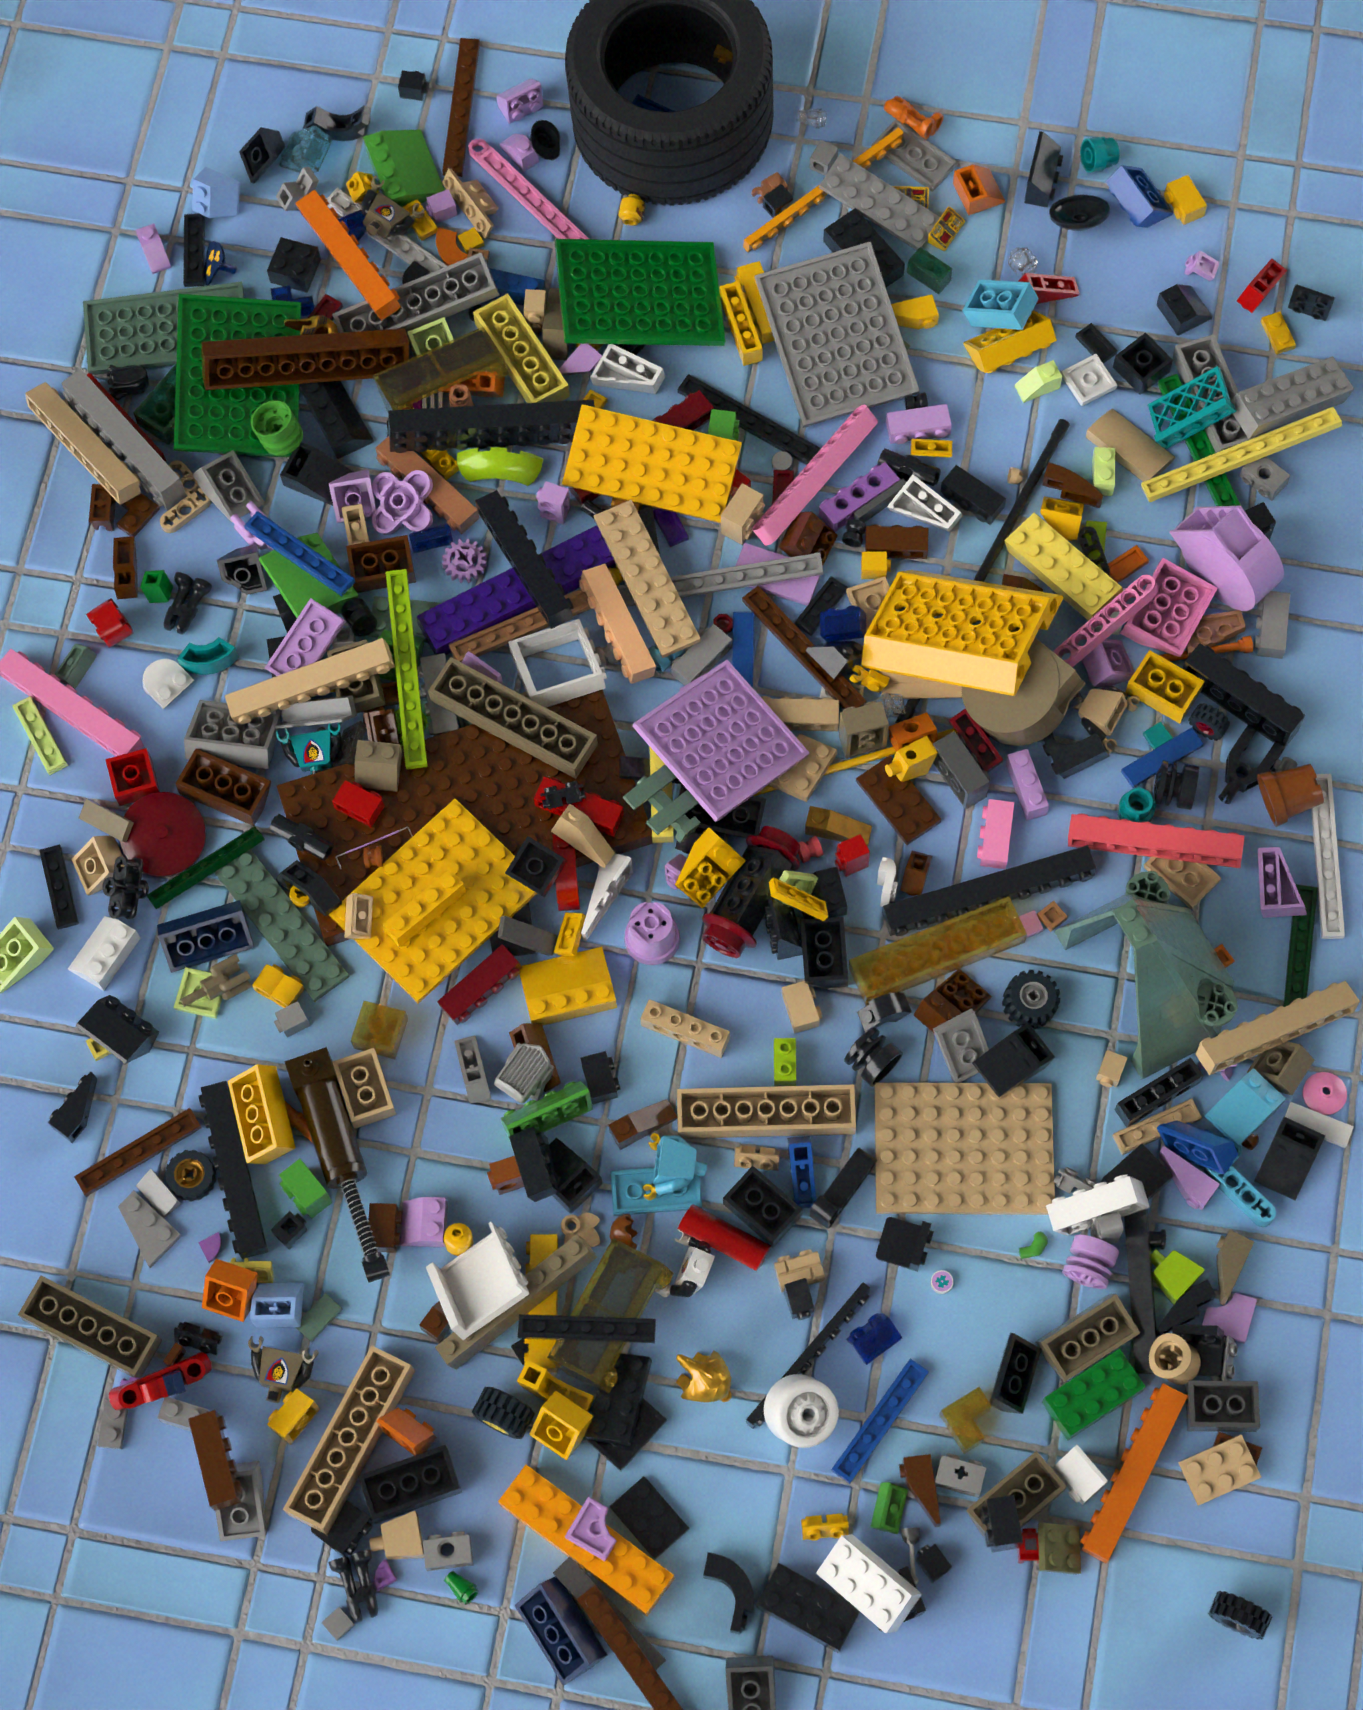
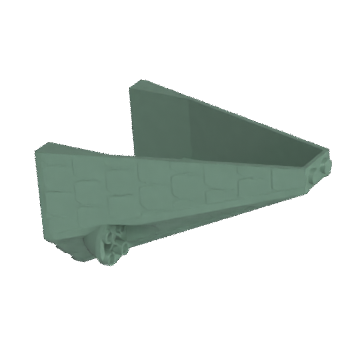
M1155 871L1141 872L1134 875L1126 885L1125 895L1055 930L1059 941L1064 949L1067 950L1119 923L1134 948L1138 1044L1131 1062L1141 1079L1197 1052L1200 1046L1199 1043L1205 1038L1210 1037L1212 1039L1221 1033L1222 1025L1230 1022L1238 1009L1237 999L1232 992L1234 980L1217 956L1190 908L1167 903L1170 898L1168 884Z

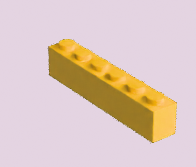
M530 1234V1241H526V1255H530V1263H526V1274L558 1249L557 1234ZM558 1289L526 1315L558 1316ZM525 1339V1344H529V1352L524 1353V1365L526 1361H530L547 1369L549 1373H557V1340Z

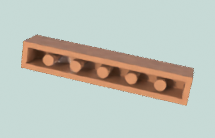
M389 436L376 447V458L383 466L387 465L391 473L398 479L401 478L403 480L410 472L415 470H421L431 477L433 488L423 503L425 505L429 504L439 518L443 517L453 531L457 530L463 534L479 519L477 508L416 452H390Z

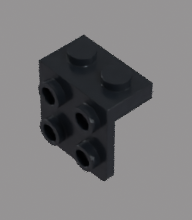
M888 1217L879 1241L876 1258L918 1272L919 1265L925 1264L928 1252L924 1251L926 1243L930 1244L934 1231L930 1230L931 1223L923 1221L920 1226Z
M346 1500L328 1535L311 1527V1532L342 1557H347L348 1554L351 1555L356 1550L358 1541L362 1536H366L373 1527V1521L366 1512H362Z

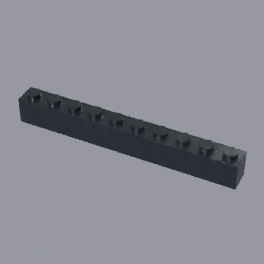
M1087 845L884 905L882 915L889 935L902 936L907 934L909 930H923L929 924L936 922L937 924H943L956 916L963 918L973 911L983 912L990 909V906L997 904L1004 906L1009 904L1011 900L1017 898L1024 900L1029 898L1031 894L1038 892L1044 894L1051 891L1054 887L1060 886V888H1064L1078 880L1081 882L1088 881L1095 875L1096 866Z

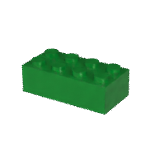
M1119 1348L1044 1397L1042 1403L1066 1439L1070 1440L1142 1393L1146 1386Z

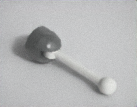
M920 1528L901 1529L903 1541L909 1545L911 1575L915 1584H917L914 1544L920 1538Z

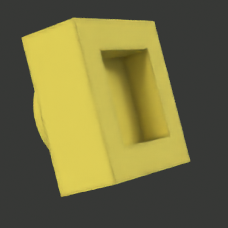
M92 1038L85 1040L96 1061L111 1054Z

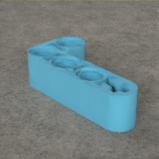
M1240 1144L1236 1147L1238 1155L1225 1175L1204 1167V1173L1220 1184L1218 1188L1257 1226L1267 1227L1276 1215L1274 1206L1233 1167L1242 1154V1146ZM1226 1180H1235L1237 1186L1230 1187L1226 1183ZM1250 1195L1253 1202L1246 1203L1242 1196ZM1258 1203L1259 1206L1254 1211L1253 1208ZM1266 1212L1268 1215L1262 1218L1260 1214Z

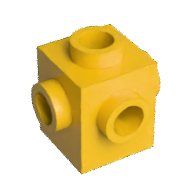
M357 171L347 181L346 185L354 203L362 204L368 189L371 190L372 174Z

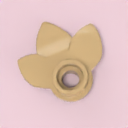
M584 1213L580 1216L567 1215L561 1221V1230L565 1234L564 1244L578 1234L586 1240L590 1247L599 1246L600 1238L594 1227L598 1225L600 1219L592 1213ZM570 1223H575L576 1228L570 1230L568 1228V1225Z

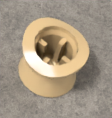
M1166 1333L1154 1341L1149 1353V1365L1155 1375L1167 1379L1173 1384L1184 1385L1197 1376L1200 1369V1356L1198 1351L1192 1345L1187 1344L1183 1338L1173 1333Z

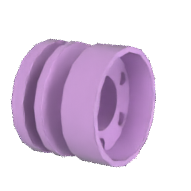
M1081 1234L1075 1235L1070 1252L1076 1257H1067L1066 1263L1068 1265H1064L1062 1273L1083 1286L1106 1289L1109 1283L1107 1279H1110L1112 1273L1105 1267H1114L1119 1250L1098 1238Z

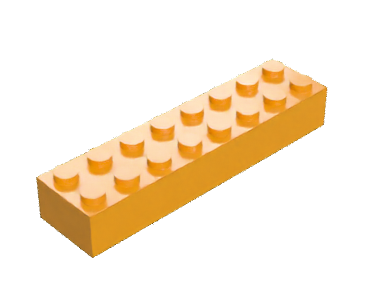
M527 1464L498 1501L502 1508L567 1557L570 1556L575 1563L645 1616L650 1614L675 1579L671 1572L607 1524L606 1527L610 1535L617 1542L606 1561L567 1540L565 1535L582 1506Z

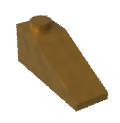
M814 806L809 807L805 825L806 835L840 842L861 834L867 847L872 826L835 811Z

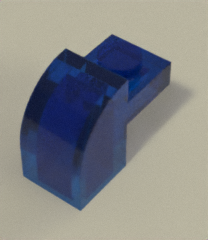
M290 285L270 288L272 300L301 302V316L310 315L315 308L312 296L293 299Z

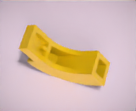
M526 1361L517 1380L524 1389L544 1401H547L557 1391L587 1412L595 1398L589 1393L564 1383L551 1375L547 1369L530 1361Z

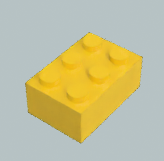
M1149 650L1129 680L1125 693L1130 696H1138L1142 703L1180 724L1200 694L1204 681Z

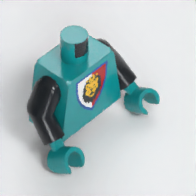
M339 722L337 728L332 727L331 723H329L328 730L290 736V739L288 729L284 728L286 735L283 737L279 736L278 731H276V736L281 742L285 757L294 767H300L302 772L310 771L312 775L323 771V768L331 767L332 762L337 759L342 747L341 733L339 732L342 723Z

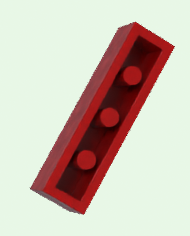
M543 777L534 797L535 807L561 816L568 807L566 797L561 798L563 806L548 810V808H543L542 800L546 798L545 796H540V793H544V788L547 787L565 788V784L554 777H550V779ZM585 792L586 798L582 799V802L571 804L586 814L598 831L614 837L624 815L623 806L615 800L607 801L596 793Z

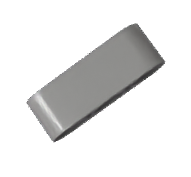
M1116 1212L1096 1217L1090 1229L1091 1237L1098 1238L1109 1244L1117 1243L1123 1233L1120 1214Z

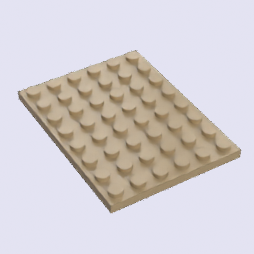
M875 1082L876 1214L1049 1215L1046 1205L1051 1204L1052 1200L1055 1199L1051 1083H1022L999 1098L988 1083Z

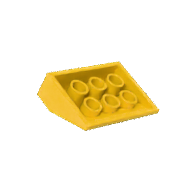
M602 947L577 952L576 956H560L523 965L522 969H520V978L531 1023H542V1026L617 1008Z

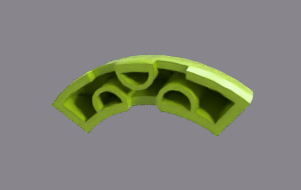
M491 447L490 451H479V448H473L457 453L459 471L469 482L481 479H505L529 486L538 477L543 464V458L524 451H520V454L507 452V448Z

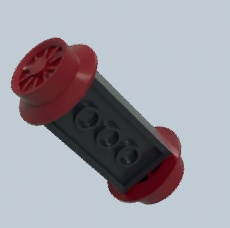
M764 826L758 836L751 835L747 837L746 844L748 846L742 855L746 861L728 880L711 912L704 914L702 917L703 922L707 926L702 935L703 941L721 954L732 958H740L745 948L756 947L757 941L753 935L766 913L765 907H768V899H774L771 897L770 880L773 877L780 879L784 870L796 871L800 867V862L796 858L801 848L800 844L792 836L775 827Z

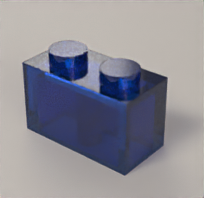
M848 606L847 609L841 610L830 608L825 612H820V636L826 642L864 638L867 632L866 613L860 607Z

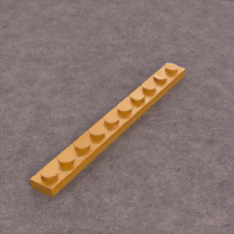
M898 127L855 158L853 162L867 170L874 160H881L887 154L886 151L891 148L896 149L902 143L904 132ZM818 185L745 238L743 248L747 252L752 249L757 250L763 245L764 240L775 237L779 233L778 230L782 227H789L797 216H804L814 204L819 205L828 194L821 190Z

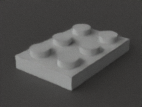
M969 1009L933 1028L954 1083H960L979 1073L972 1062L989 1050L977 1016L972 1009Z

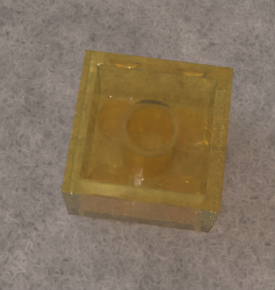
M363 1001L351 1038L353 1048L361 1051L375 1048L377 1055L396 1059L408 1022L406 1011Z

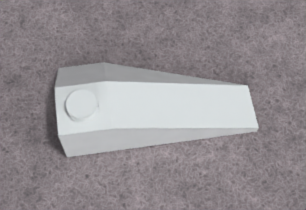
M614 854L605 868L600 865L598 866L597 879L581 932L584 941H587L633 874L632 858Z

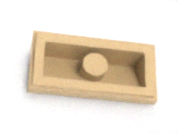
M352 893L347 897L345 938H371L373 896Z

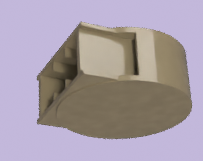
M1017 627L1016 629L1011 630V632H1016V631H1018L1020 628ZM1034 638L1028 651L1031 665L1015 696L962 686V699L968 714L989 737L997 742L1012 746H1023L1047 737L1063 720L1069 702L1086 684L1073 667L1037 638Z

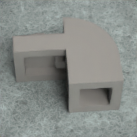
M303 167L295 182H285L282 184L276 198L285 211L298 210L295 202L313 191L319 180L310 167Z

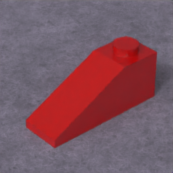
M1271 258L1237 299V302L1244 309L1253 313L1287 270Z
M1025 273L1017 281L1030 282L1039 298L1036 304L1080 295L1075 277Z

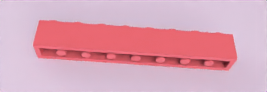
M1080 813L1071 815L1068 847L1080 848L1088 845L1089 849L1241 868L1245 836L1234 832L1227 834L1219 833L1215 830L1204 831L1196 830L1193 827H1174L1170 824L1156 825L1151 822H1132L1128 819L1116 820L1106 816L1092 817Z

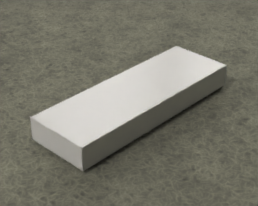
M1293 1102L1289 1103L1285 1117L1326 1135L1325 1141L1346 1148L1354 1127Z

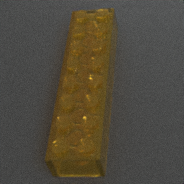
M1008 896L849 960V970L867 1006L869 1001L879 996L905 991L1025 943L1027 933Z

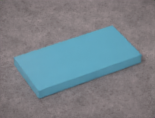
M655 1167L610 1171L614 1216L685 1211L692 1204L702 1209L699 1175H694L691 1182L684 1188L662 1195L657 1194L655 1199L647 1200L644 1195L651 1193V1190L644 1191L643 1186L650 1184L655 1187L656 1184H653Z

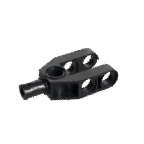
M1248 724L1228 754L1225 769V782L1227 785L1218 798L1223 802L1227 796L1224 803L1230 804L1238 791L1243 793L1258 785L1257 774L1271 771L1274 763L1279 759L1286 746L1276 740L1256 770L1252 769L1248 764L1238 760L1242 752L1247 749L1254 734L1258 731L1257 728ZM1236 773H1242L1245 778L1238 777Z

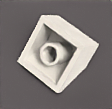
M1078 1445L1072 1448L1053 1467V1471L1070 1490L1068 1494L1076 1503L1080 1502L1082 1505L1098 1493L1108 1482Z

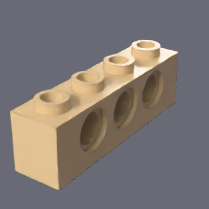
M650 999L640 1018L642 1027L722 1058L730 1040V1031Z

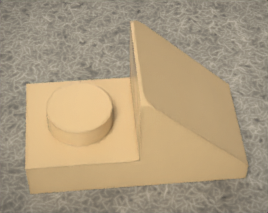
M362 503L341 507L348 544L369 542Z

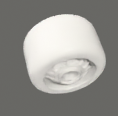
M793 1374L783 1377L771 1387L764 1402V1417L768 1428L779 1439L795 1447L809 1448L824 1442L835 1429L838 1420V1404L833 1392L825 1384L807 1375ZM807 1409L805 1415L802 1417L803 1411Z

